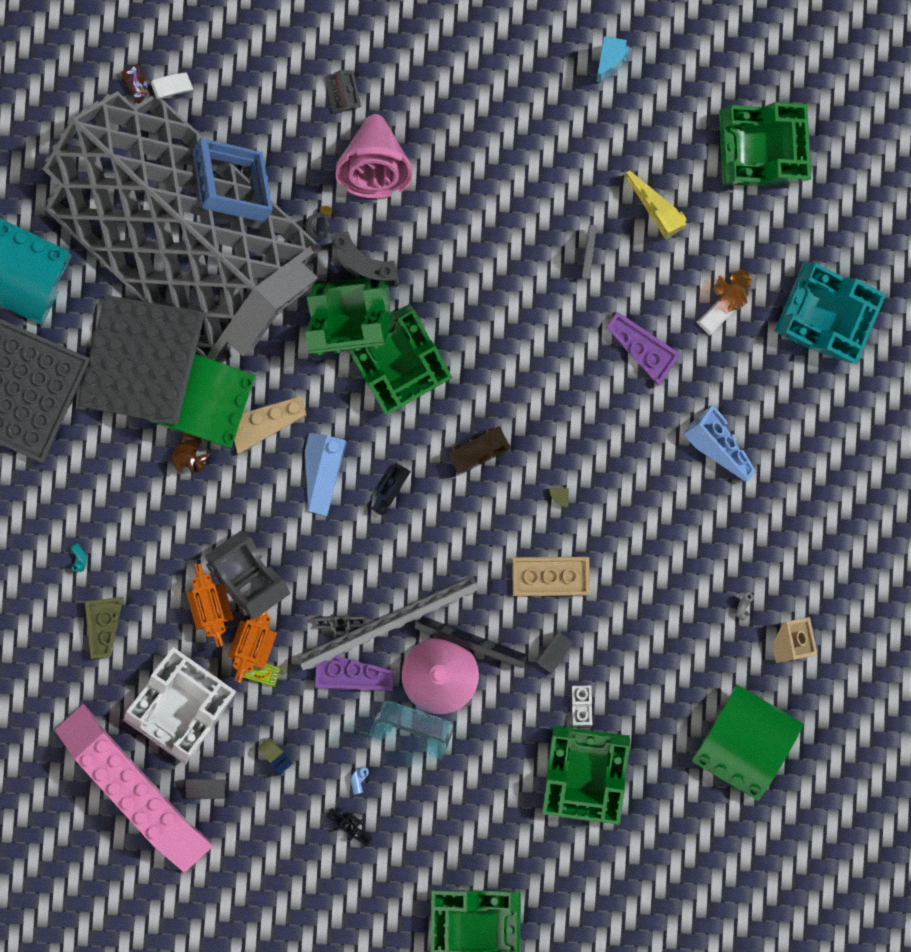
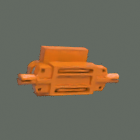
M198 564V567L194 565L197 576L191 580L194 589L186 594L196 630L205 628L207 636L214 637L216 648L224 646L221 634L226 631L224 622L234 620L227 592L221 583L213 584L211 575L204 574L202 564Z
M267 611L254 620L250 617V620L247 619V622L241 620L228 653V658L235 660L233 663V667L237 670L233 680L235 682L238 680V683H242L244 673H251L253 667L265 669L277 636L276 632L269 630L268 626L271 617L267 615Z

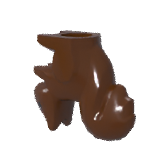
M182 433L180 438L181 444L175 447L170 456L178 475L182 473V469L188 467L191 473L194 472V466L199 471L204 470L209 454L197 456L194 450L200 447L202 439Z

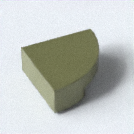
M549 488L550 496L554 502L561 507L568 508L569 488Z

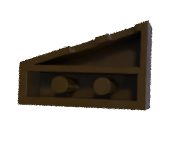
M500 426L486 430L485 434L480 437L474 436L467 440L468 443L463 446L459 444L450 449L451 452L448 456L458 476L510 450V445Z

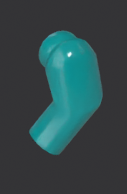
M77 543L70 548L76 556L74 564H72V570L76 573L82 572L85 569L88 559Z

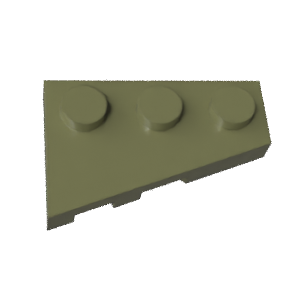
M124 597L85 601L91 659L111 657Z

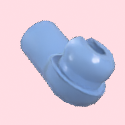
M358 767L350 777L353 794L363 793L361 782L369 774L366 767Z

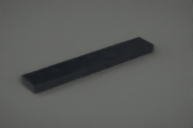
M424 616L416 621L414 627L419 631L520 668L524 667L528 655Z

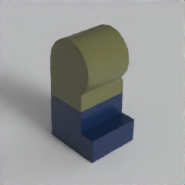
M270 737L258 747L279 775L294 763Z

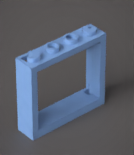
M200 138L193 148V157L201 208L265 222L267 217L271 215L273 205L271 204V192L268 187V176L266 175L263 153ZM211 159L250 167L256 204L216 195Z

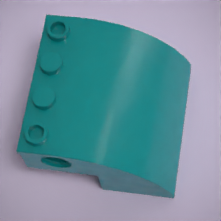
M0 218V306L43 326L59 293L56 287L72 257L69 251Z
M803 262L774 332L826 356L857 364L886 294L857 278H844L818 263Z

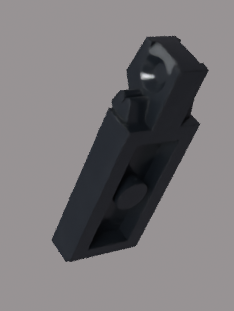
M394 463L375 494L377 496L376 502L371 508L374 512L381 516L385 514L409 476L410 470Z

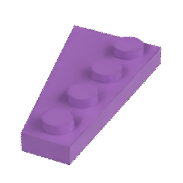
M619 312L615 314L607 326V330L654 382L660 386L681 354Z
M336 655L329 661L317 664L315 689L393 691V671Z

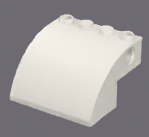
M173 647L153 672L146 687L126 711L123 721L186 765L217 723L236 691Z

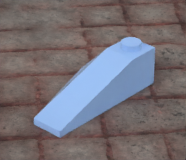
M712 404L688 426L684 435L696 449L745 482H748L755 469L744 450L738 448L735 442L737 440L734 434L731 435L728 431L726 419Z
M309 433L305 448L309 512L328 516L347 443L346 440Z

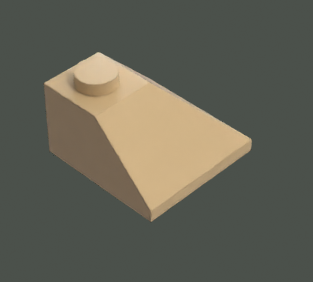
M810 617L783 622L772 644L776 663L818 655Z

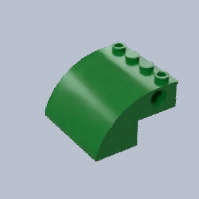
M774 102L764 107L730 105L719 110L723 185L768 186L811 180L808 104Z
M365 277L313 284L307 295L311 320L305 330V337L309 354L323 355L328 351L341 353L345 349L359 351L364 347L376 349L385 344L390 326L388 281Z
M410 304L390 314L389 332L386 342L382 347L376 349L364 347L359 351L348 349L386 416L453 378Z
M195 354L177 426L151 420L147 421L176 432L192 435L219 446L232 448L255 375Z
M736 684L719 710L712 727L697 748L692 762L759 801L784 763L804 723Z
M553 725L542 814L620 825L625 793V776L630 750V735Z
M431 890V952H520L521 891Z

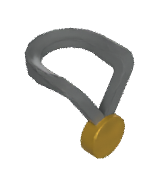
M322 206L320 207V213L307 218L306 231L311 238L321 241L328 236V216L332 214L331 207ZM323 216L325 232L321 236L316 235L311 229L313 219Z

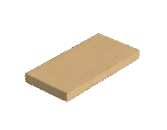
M512 557L513 596L590 595L589 557Z

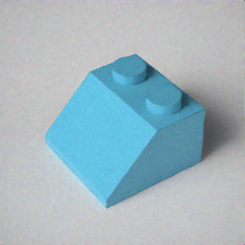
M604 36L596 82H602L622 68L623 62H627L629 46H626L627 40Z

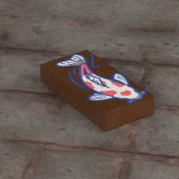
M138 64L121 71L136 103L139 104L146 96L151 97L153 95Z

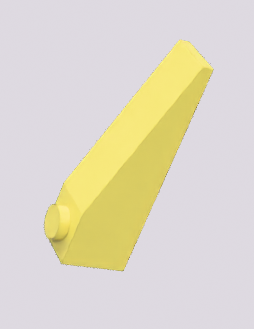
M630 170L626 172L627 180L665 240L686 227L685 222L687 219L682 212H678L673 205Z

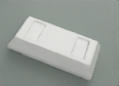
M722 296L696 323L710 336L736 308Z

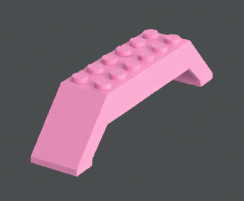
M84 704L55 729V732L75 761L146 839L184 873L213 847L207 838L180 814L108 735L93 713Z

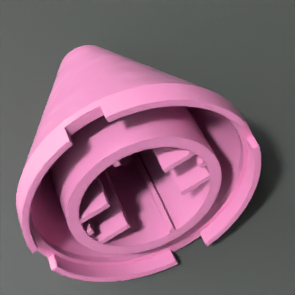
M372 114L366 118L336 164V180L338 184L345 185L347 192L359 197H391V192L399 189L401 193L412 181V165L385 119L378 114Z
M438 637L429 638L417 644L407 655L402 668V683L409 699L420 709L433 714H447L465 706L473 697L479 680L477 662L470 650Z

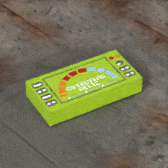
M266 664L264 670L253 667L252 672L244 673L243 677L275 686L280 668Z

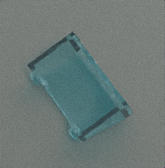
M385 701L380 705L369 736L379 739L386 738L392 732L393 727L428 738V753L432 757L440 760L444 759L453 732V726L450 721L393 701Z

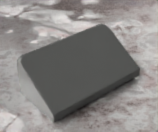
M185 779L186 798L225 799V779Z

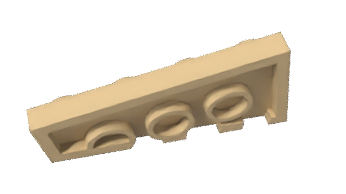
M302 397L243 413L234 439L238 455L307 416Z

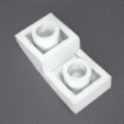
M187 72L165 76L150 82L157 99L171 98L175 94L189 93L193 90Z
M591 685L572 686L573 727H592Z

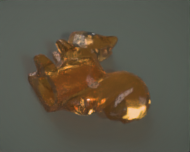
M736 270L731 274L732 284H727L721 276H718L713 291L715 294L721 295L720 302L729 301L728 312L746 305L749 295L747 287H750L752 282L751 275L746 270Z

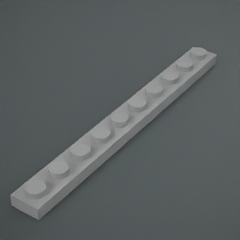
M472 576L299 655L297 658L303 670L312 669L318 663L329 661L340 653L349 652L357 645L366 644L370 639L377 636L381 637L394 628H401L405 623L411 620H418L422 615L435 612L446 604H453L463 596L472 595L476 590H479L478 585Z

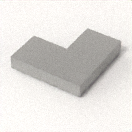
M596 225L588 227L582 271L583 278H590Z

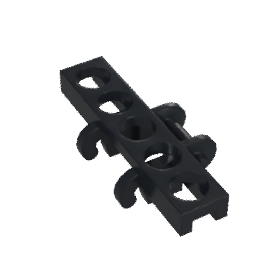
M332 808L326 817L338 825L336 830L338 831L342 828L351 835L350 841L354 837L366 847L372 840V837L358 827L364 824L362 822L364 819L360 820L354 816V811L348 813L349 817L345 818ZM332 812L338 815L336 819L330 817ZM339 818L343 819L341 823H338ZM351 818L357 822V826L349 821V819ZM347 824L353 825V829L351 831L346 830ZM358 831L361 833L359 837L355 836ZM363 835L369 839L368 842H363L361 837Z

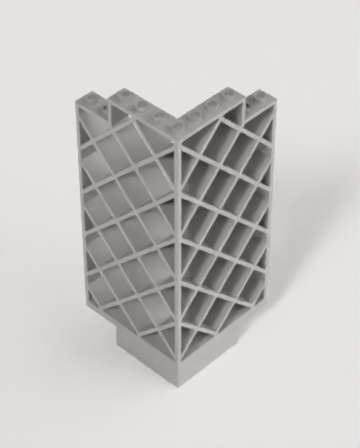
M118 91L112 95H106L102 101H96L89 109L84 108L79 115H73L67 123L69 125L61 132L60 140L52 148L53 152L45 159L46 164L43 170L58 183L54 188L56 190L55 193L47 200L48 204L45 210L142 301L205 313L204 324L207 335H199L196 352L202 357L215 361L223 354L229 344L242 356H245L254 349L276 316L310 290L318 278L305 264L315 257L321 246L272 200V212L265 222L201 208L193 148L199 139L204 137L163 99H157L155 94L151 97L146 96L141 103H135L134 105L126 100ZM150 110L155 116L144 114V112ZM95 118L97 126L87 124L86 122ZM109 122L127 126L128 133L110 129ZM140 130L158 134V140L141 137ZM77 131L81 146H70L69 143ZM171 137L181 139L189 148L172 144ZM113 147L130 151L131 158L114 154ZM144 154L161 158L162 165L145 162ZM73 157H84L88 177H78ZM100 157L111 158L115 178L104 177ZM211 159L212 171H215L223 178V180L214 178L216 195L256 204L253 183L232 163ZM175 162L191 165L192 172L176 169ZM147 179L165 183L166 191L149 187ZM179 187L195 190L196 197L180 194ZM81 188L92 189L96 209L86 208ZM108 189L119 190L123 209H112ZM134 190L146 191L150 210H139ZM65 193L67 194L70 208H66L60 203ZM183 212L199 215L201 223L183 219ZM214 219L230 222L231 230L215 227ZM89 220L100 221L104 240L99 239L92 233ZM115 220L126 221L131 241L120 240ZM142 221L154 223L158 242L146 240ZM169 222L181 223L185 243L173 241ZM244 226L260 229L261 237L246 234ZM274 232L283 234L291 243L275 240ZM218 244L234 247L235 256L219 252ZM248 251L264 254L266 262L250 259ZM123 252H134L138 271H133L126 264ZM150 253H161L165 273L154 272ZM177 254H188L193 274L181 273ZM204 255L216 256L220 275H208ZM279 258L288 259L291 261H289L287 264L281 267ZM253 277H258L265 280L257 286H255ZM157 284L169 285L173 303H167L160 296ZM184 285L196 286L200 305L188 303ZM211 286L223 287L227 306H216ZM239 288L252 289L242 304ZM219 318H231V322L222 333Z

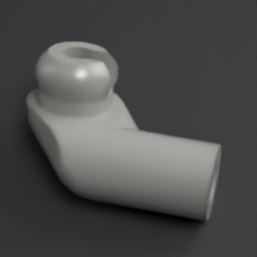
M749 592L742 597L736 611V616L740 617L743 621L749 616V612L745 609L754 599V596Z

